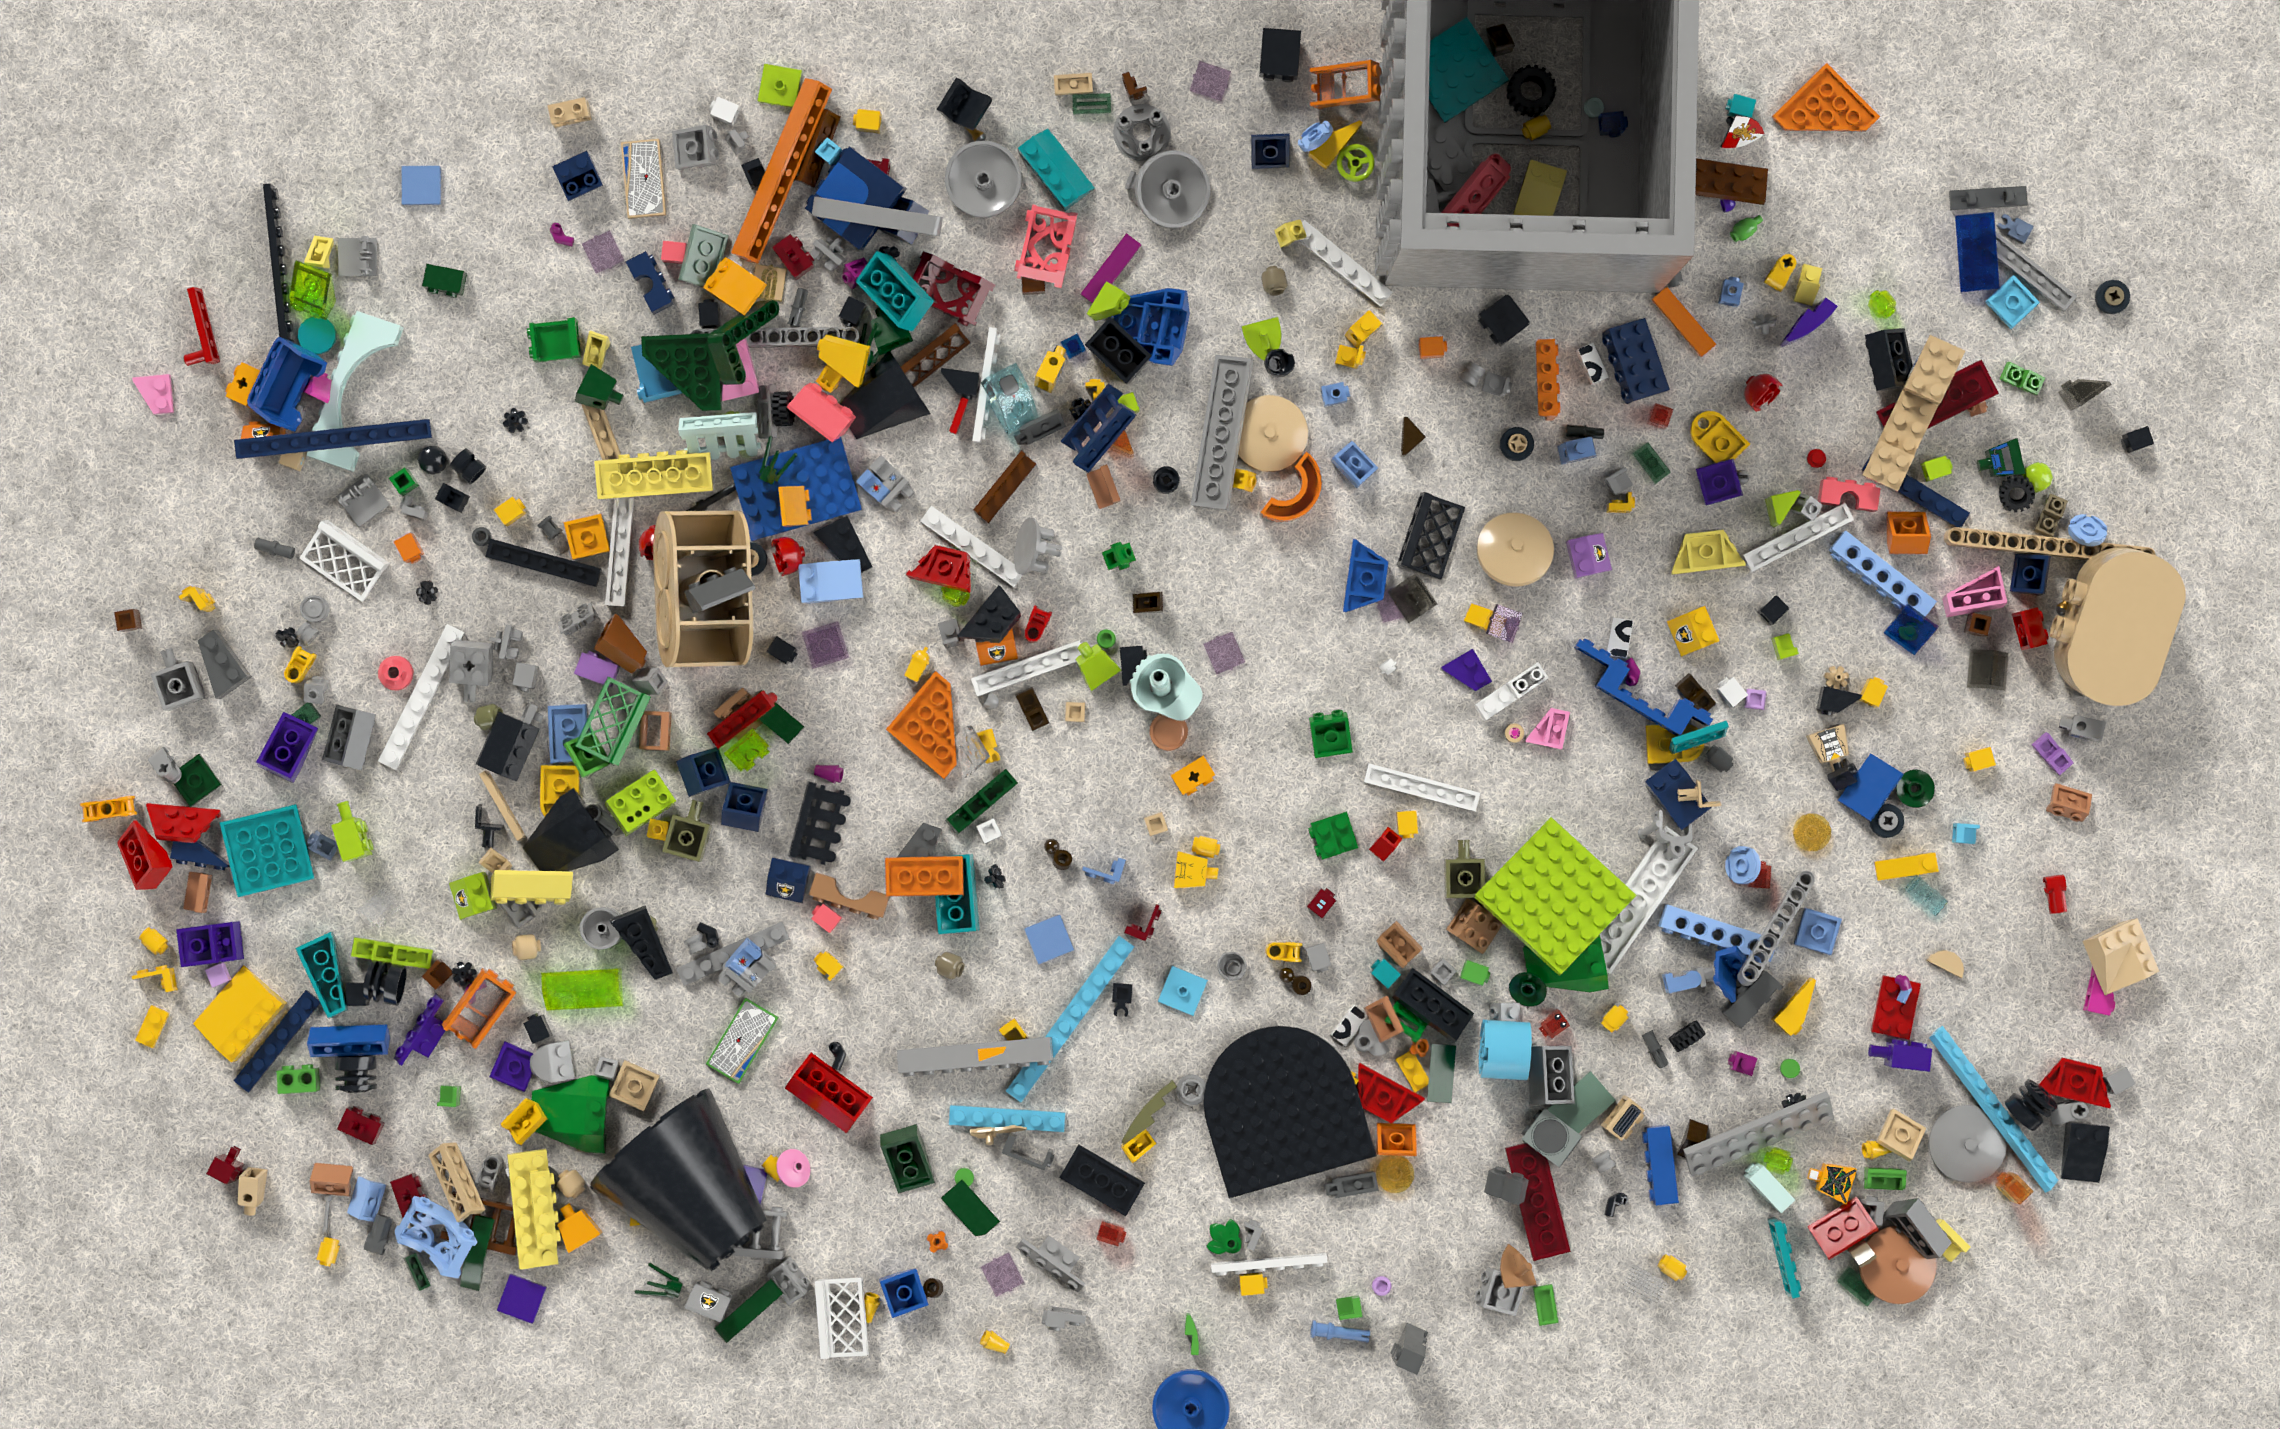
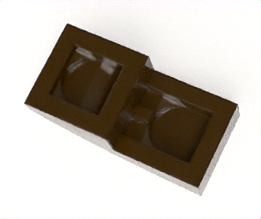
M1690 673L1675 685L1686 699L1694 703L1693 707L1697 710L1702 708L1709 711L1716 704L1708 692L1700 686Z
M1033 687L1015 694L1032 731L1050 723Z

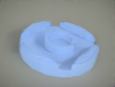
M1323 121L1322 124L1320 122L1313 124L1302 133V139L1298 140V146L1304 152L1318 148L1331 136L1333 132L1332 125L1328 121Z
M2081 514L2071 519L2068 532L2077 543L2085 546H2097L2105 541L2107 526L2099 518Z
M1738 846L1732 849L1725 861L1727 876L1736 884H1749L1753 882L1761 870L1759 855L1754 849L1747 846Z

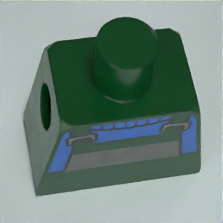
M2018 438L1986 450V458L1976 462L1978 471L1989 469L1990 477L2026 474Z

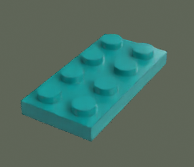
M1776 1217L1769 1218V1228L1785 1293L1792 1299L1800 1297L1799 1292L1802 1290L1799 1280L1795 1278L1794 1273L1797 1272L1795 1262L1791 1261L1790 1258L1792 1248L1790 1242H1787L1785 1237L1788 1234L1785 1223H1782Z

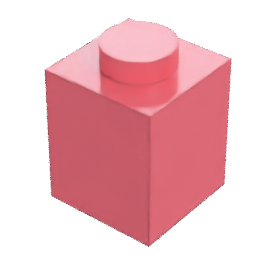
M663 241L661 260L665 263L682 264L687 244Z
M824 903L822 906L818 904L812 911L814 916L811 919L831 933L843 917Z

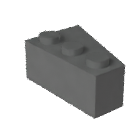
M213 629L198 640L215 699L224 698L252 677L218 630Z
M922 823L897 857H933L942 829Z
M1763 970L1753 984L1749 986L1741 985L1737 989L1736 1002L1731 1003L1730 1000H1727L1722 1006L1724 1008L1722 1013L1738 1028L1742 1029L1758 1013L1761 1006L1771 1000V995L1777 989L1780 991L1784 986L1767 971Z
M1919 1198L1895 1201L1884 1212L1883 1219L1885 1221L1889 1219L1896 1226L1895 1230L1899 1234L1903 1232L1910 1239L1909 1243L1926 1259L1940 1258L1952 1243L1947 1237L1946 1232L1941 1229L1936 1219L1929 1213Z
M1406 1323L1398 1344L1394 1343L1390 1352L1396 1366L1418 1375L1426 1354V1346L1423 1343L1426 1344L1427 1342L1426 1336L1428 1331Z

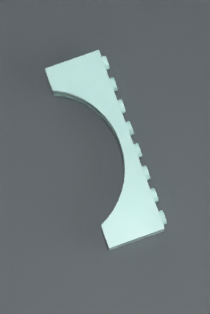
M359 311L352 315L350 320L351 329L344 337V349L339 352L337 369H334L331 375L330 400L328 403L321 405L318 413L320 416L319 421L314 424L312 431L343 428L341 401L348 379L356 367L370 355L385 348L398 346L404 329L402 326ZM354 447L308 451L306 456L354 472L360 454Z

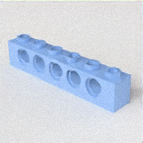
M1847 531L1842 532L1830 547L1829 551L1832 553V558L1838 562L1842 560L1846 563V568L1850 572L1860 574L1862 576L1861 580L1864 583L1874 585L1877 588V593L1892 599L1891 603L1898 609H1905L1907 611L1906 615L1909 618L1910 616L1915 617L1919 615V620H1923L1936 604V600ZM1848 549L1854 550L1855 557L1853 559L1847 556ZM1864 560L1870 563V569L1868 571L1864 570L1862 567V562ZM1879 572L1885 575L1883 583L1877 579ZM1894 584L1900 586L1899 594L1893 592L1892 587ZM1909 596L1915 598L1916 603L1914 606L1908 604Z
M1667 904L1664 906L1658 925L1662 927V932L1673 935L1675 931L1681 933V938L1690 941L1693 937L1699 939L1698 943L1710 946V943L1718 945V950L1733 947L1731 938L1737 935L1740 939L1737 947L1745 957L1751 953L1750 943L1753 941L1757 942L1761 934ZM1678 918H1683L1685 921V925L1681 929L1676 926ZM1700 923L1703 926V932L1696 934L1694 927ZM1717 929L1722 934L1719 940L1713 938V932ZM1763 940L1764 945L1770 948V942ZM1773 954L1771 955L1768 962H1771ZM1754 956V960L1761 963L1760 957Z

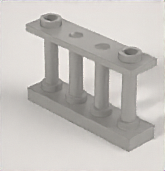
M772 1207V1210L762 1209L764 1215L773 1216L771 1245L768 1248H761L759 1244L760 1231L756 1234L753 1232L749 1247H735V1253L732 1255L783 1259L784 1250L778 1246L780 1218L786 1217L788 1211H783V1207Z

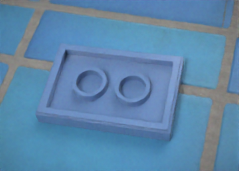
M587 704L548 706L550 764L573 763L563 744L579 737L587 721Z

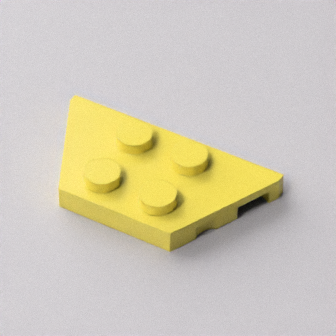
M1724 530L1685 534L1671 574L1746 566V563L1742 560Z

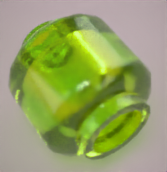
M1876 290L1869 296L1868 307L1877 318L1886 319L1895 313L1897 302L1887 290Z
M943 586L941 588L943 601L954 607L964 606L970 598V593Z
M1773 1147L1770 1152L1766 1151L1763 1162L1767 1163L1766 1169L1768 1171L1784 1175L1790 1171L1794 1158L1791 1157L1789 1151Z

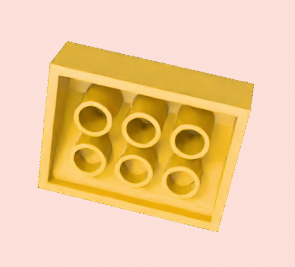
M243 965L193 1024L215 1049L232 1063L236 1062L284 1008L287 1002Z

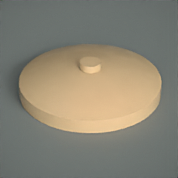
M1274 395L1260 396L1247 402L1238 451L1240 459L1248 466L1264 472L1280 471L1294 464L1302 455L1308 439L1307 423L1300 409L1291 401Z
M1506 513L1493 518L1484 526L1477 542V557L1482 569L1493 580L1507 586H1525L1536 582L1548 571L1554 555L1553 540L1547 528L1534 517L1523 513Z

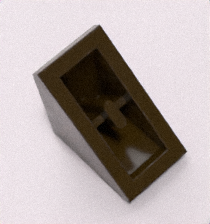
M1505 24L1486 28L1493 57L1513 51L1515 44Z
M1408 417L1403 418L1401 457H1405L1426 438Z
M1163 593L1133 594V613H1163Z
M1690 1119L1677 1155L1685 1158L1683 1149L1705 1141L1708 1125Z

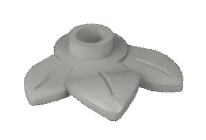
M1365 1020L1360 1025L1359 1034L1354 1039L1356 1049L1361 1052L1369 1051L1375 1056L1386 1054L1389 1048L1385 1043H1380L1370 1020ZM1363 1038L1367 1040V1045L1365 1046L1360 1044V1040Z

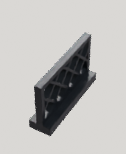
M1421 492L1397 565L1442 580L1465 507L1438 498L1430 493ZM1432 500L1439 502L1442 508L1441 511L1433 514L1430 508ZM1452 507L1459 509L1457 518L1453 520L1450 519L1446 511ZM1444 512L1448 522L1439 526L1435 516ZM1432 518L1436 528L1427 532L1424 526L1425 521ZM1449 524L1452 534L1445 538L1440 528ZM1438 530L1442 540L1433 544L1428 534ZM1426 536L1430 546L1421 550L1418 544L1419 539ZM1444 543L1446 552L1439 556L1435 546ZM1432 548L1436 558L1427 562L1423 552ZM1420 554L1424 564L1419 567L1411 565L1413 558ZM1438 561L1441 567L1439 574L1433 573L1429 564Z

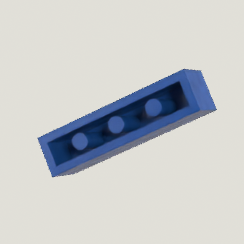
M387 1024L310 1027L307 1046L310 1057L388 1055L390 1033Z
M1670 1126L1644 1127L1645 1132H1642V1141L1647 1146V1151H1644L1645 1163H1649V1170H1646L1647 1181L1651 1182V1189L1648 1190L1649 1200L1653 1201V1204L1656 1206L1679 1203Z

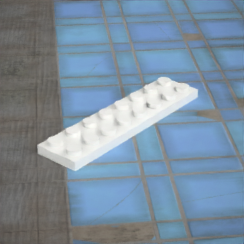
M1667 826L1664 827V833L1681 837ZM1656 839L1625 883L1637 896L1600 934L1608 974L1612 973L1698 848L1690 842L1684 845V854L1681 857L1670 861L1665 859L1663 855L1667 845Z

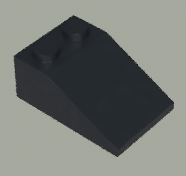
M2070 1121L2065 1124L2060 1179L2100 1182L2108 1149L2109 1126Z

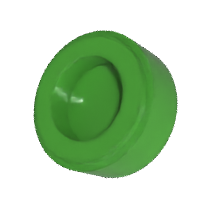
M1105 629L1098 633L1097 643L1101 648L1108 649L1115 644L1116 637L1111 630Z
M1785 1059L1780 1065V1072L1787 1078H1794L1800 1072V1065L1794 1059Z
M968 1168L959 1169L955 1174L956 1184L963 1180L970 1186L974 1181L973 1172Z

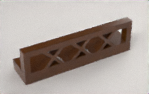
M828 109L823 110L807 148L806 156L803 157L799 168L801 170L799 175L795 176L794 181L802 182L809 187L815 188L825 161L815 151L826 138H829L831 141L833 140L841 116Z
M955 323L903 364L901 369L905 375L911 371L919 372L918 380L912 384L915 388L967 347L970 341ZM959 334L965 343L960 347L951 346L952 338ZM948 348V356L945 359L936 358L938 349ZM934 360L931 370H921L923 361Z
M1021 450L973 511L987 523H990L1037 464Z

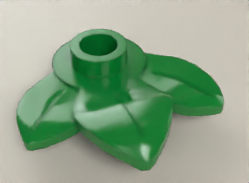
M1228 1220L1225 1226L1218 1223L1210 1225L1209 1230L1213 1240L1206 1245L1208 1250L1219 1255L1225 1252L1234 1254L1240 1251L1242 1247V1241L1239 1237L1240 1228L1234 1220ZM1231 1240L1235 1242V1246L1232 1248L1229 1246Z

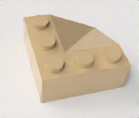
M2138 918L2120 922L2082 941L2104 995L2160 972Z

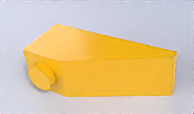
M1359 120L1332 132L1328 140L1318 148L1311 150L1308 156L1326 170L1360 129L1363 122Z
M1936 852L1874 862L1877 881L1939 872Z
M1810 977L1771 1019L1789 1036L1797 1035L1803 1028L1801 1025L1805 1021L1816 983L1814 978Z

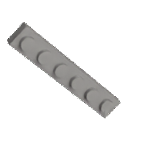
M1988 225L1983 228L1974 240L1975 243L2061 311L2065 312L2077 297Z
M779 922L746 937L763 951L790 939L783 922ZM746 938L676 968L683 985L685 986L723 969L722 965L728 961Z

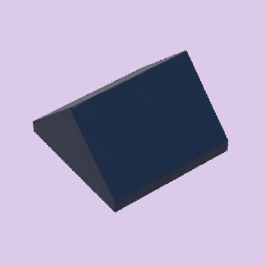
M1290 133L1251 135L1252 169L1290 168Z
M2015 554L2010 591L2036 596L2044 595L2051 556Z

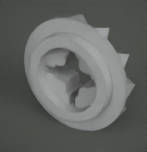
M1188 1074L1178 1082L1176 1088L1177 1096L1184 1104L1197 1105L1204 1100L1206 1083L1198 1075ZM1186 1083L1190 1086L1198 1084L1195 1089L1198 1096L1193 1093L1185 1096L1188 1091Z

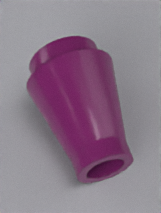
M839 765L815 766L814 776L821 777L834 784L836 782L841 783L844 769Z

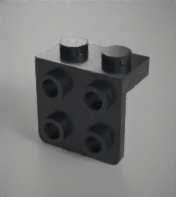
M956 77L936 110L947 120L974 130L989 108L992 98L971 89L965 82Z
M1510 295L1503 296L1477 316L1480 326L1489 331L1490 339L1495 345L1499 344L1500 347L1530 324L1528 318Z

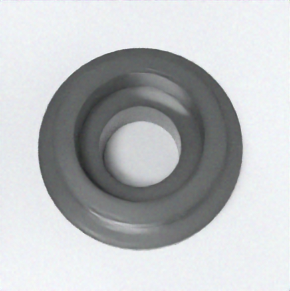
M485 527L476 528L472 533V540L478 546L488 545L489 540L492 538L491 532ZM481 533L485 534L484 540L479 539Z

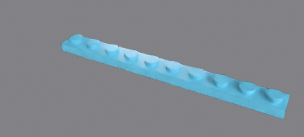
M1118 936L1045 1036V1038L1052 1037L1053 1058L1133 950L1134 946L1121 936ZM1030 1062V1066L1021 1069L1006 1092L1022 1102L1048 1065L1037 1066V1062Z
M1943 1026L1936 1029L1929 1039L2045 1193L2050 1191L2059 1181L2055 1174L2050 1170L2043 1158L2032 1146V1143L2026 1138L2020 1127L2014 1122L2008 1111L2002 1106L1996 1095L1993 1094L1984 1079L1981 1078L1974 1066L1951 1038L1950 1034Z

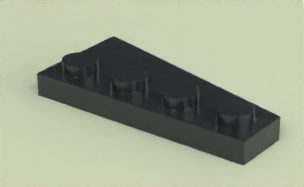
M646 905L609 919L611 925L615 927L619 935L640 959L654 980L673 973Z

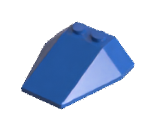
M1165 288L1131 295L1128 306L1123 309L1121 314L1115 315L1114 320L1152 355L1149 361L1155 364L1173 366L1183 351L1190 316L1187 291Z

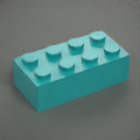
M878 251L875 252L855 281L899 328L912 332L934 303V300L891 255Z

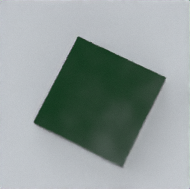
M201 754L196 755L179 768L182 772L181 778L178 782L173 783L189 807L194 806L222 786V783Z

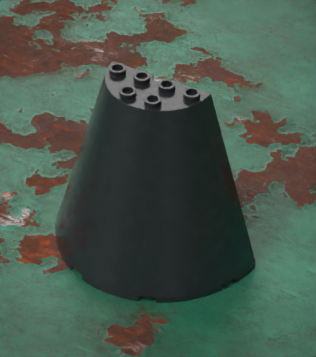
M709 1088L700 1091L696 1096H690L661 1116L660 1120L652 1127L648 1126L614 1156L615 1159L606 1164L590 1183V1188L593 1192L706 1270H711V1272L720 1266V1260L727 1259L735 1253V1247L743 1246L748 1242L750 1234L753 1232L756 1234L764 1228L763 1223L767 1221L715 1098Z

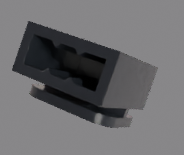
M1263 28L1259 77H1262L1265 81H1274V78L1282 79L1283 82L1297 80L1301 41L1300 30Z

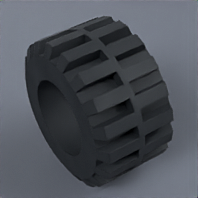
M1526 65L1525 68H1519L1512 75L1507 86L1506 96L1509 99L1510 107L1513 105L1515 112L1520 111V115L1528 114V117H1532L1534 114L1536 116L1540 115L1541 112H1545L1550 107L1556 95V81L1551 78L1552 74L1550 71L1548 73L1545 71L1546 68L1542 67L1540 69L1538 68L1539 65H1534V67ZM1527 81L1537 83L1542 89V96L1537 100L1526 99L1521 93V85Z

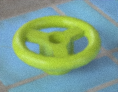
M1351 144L1344 147L1337 157L1339 173L1342 177L1352 182H1359L1368 178L1375 166L1372 152L1360 144ZM1360 150L1367 157H1354L1349 151ZM1344 156L1348 159L1347 166L1350 174L1346 173L1343 168L1342 161ZM1357 161L1359 165L1353 166L1352 162ZM1369 163L1368 169L1364 174L1355 176L1356 172L1362 169L1363 164Z

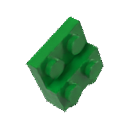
M1338 709L1333 710L1332 714L1324 715L1321 712L1314 713L1313 717L1309 718L1315 758L1353 753L1347 712Z
M1347 811L1310 823L1311 827L1308 828L1311 839L1315 838L1317 843L1314 846L1317 857L1321 856L1322 860L1358 848Z

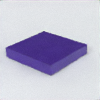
M1734 458L1696 469L1706 506L1743 496Z
M504 1041L489 1077L525 1092L533 1075L530 1068V1058L534 1053Z
M510 1274L497 1311L533 1324L547 1286Z

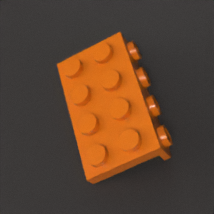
M1538 339L1536 341L1538 415L1541 417L1545 416V421L1554 420L1558 413H1560V402H1557V394H1560V384L1557 383L1559 364H1556L1558 344H1555V339Z

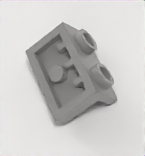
M791 1257L766 1274L783 1291L781 1296L788 1305L794 1303L813 1288L808 1278L804 1276L797 1263Z

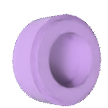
M1378 1276L1372 1282V1289L1375 1294L1385 1296L1391 1290V1282L1385 1276Z

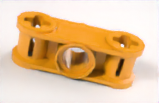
M135 796L80 803L84 817L82 823L138 815L134 807ZM108 804L112 808L110 814L106 812V806Z

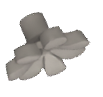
M1760 314L1752 319V323L1756 329L1762 328V334L1770 333L1769 327L1776 326L1777 316L1767 314L1764 317Z

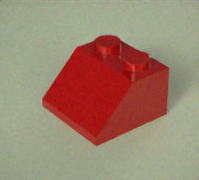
M2038 607L2011 614L2021 651L2048 644V632L2043 628L2042 624L2044 617Z

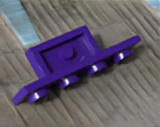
M437 993L428 1000L426 1009L417 1017L415 1026L407 1033L402 1046L397 1048L394 1059L399 1065H403L412 1050L429 1058L446 1030L442 1026L443 1021L434 1016L444 1001Z

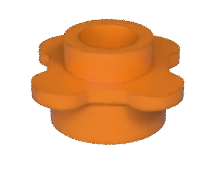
M1419 1039L1416 1043L1412 1041L1411 1048L1409 1049L1410 1053L1424 1057L1429 1049L1427 1039Z
M943 1231L927 1236L931 1252L935 1253L937 1250H946L948 1248V1243L945 1241L946 1234Z

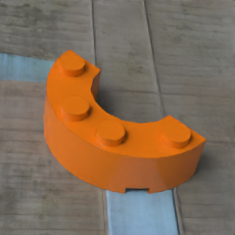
M1307 451L1294 467V470L1301 479L1300 492L1293 499L1287 501L1271 497L1259 515L1275 522H1289L1301 518L1312 509L1319 497L1322 482L1320 469L1314 458Z

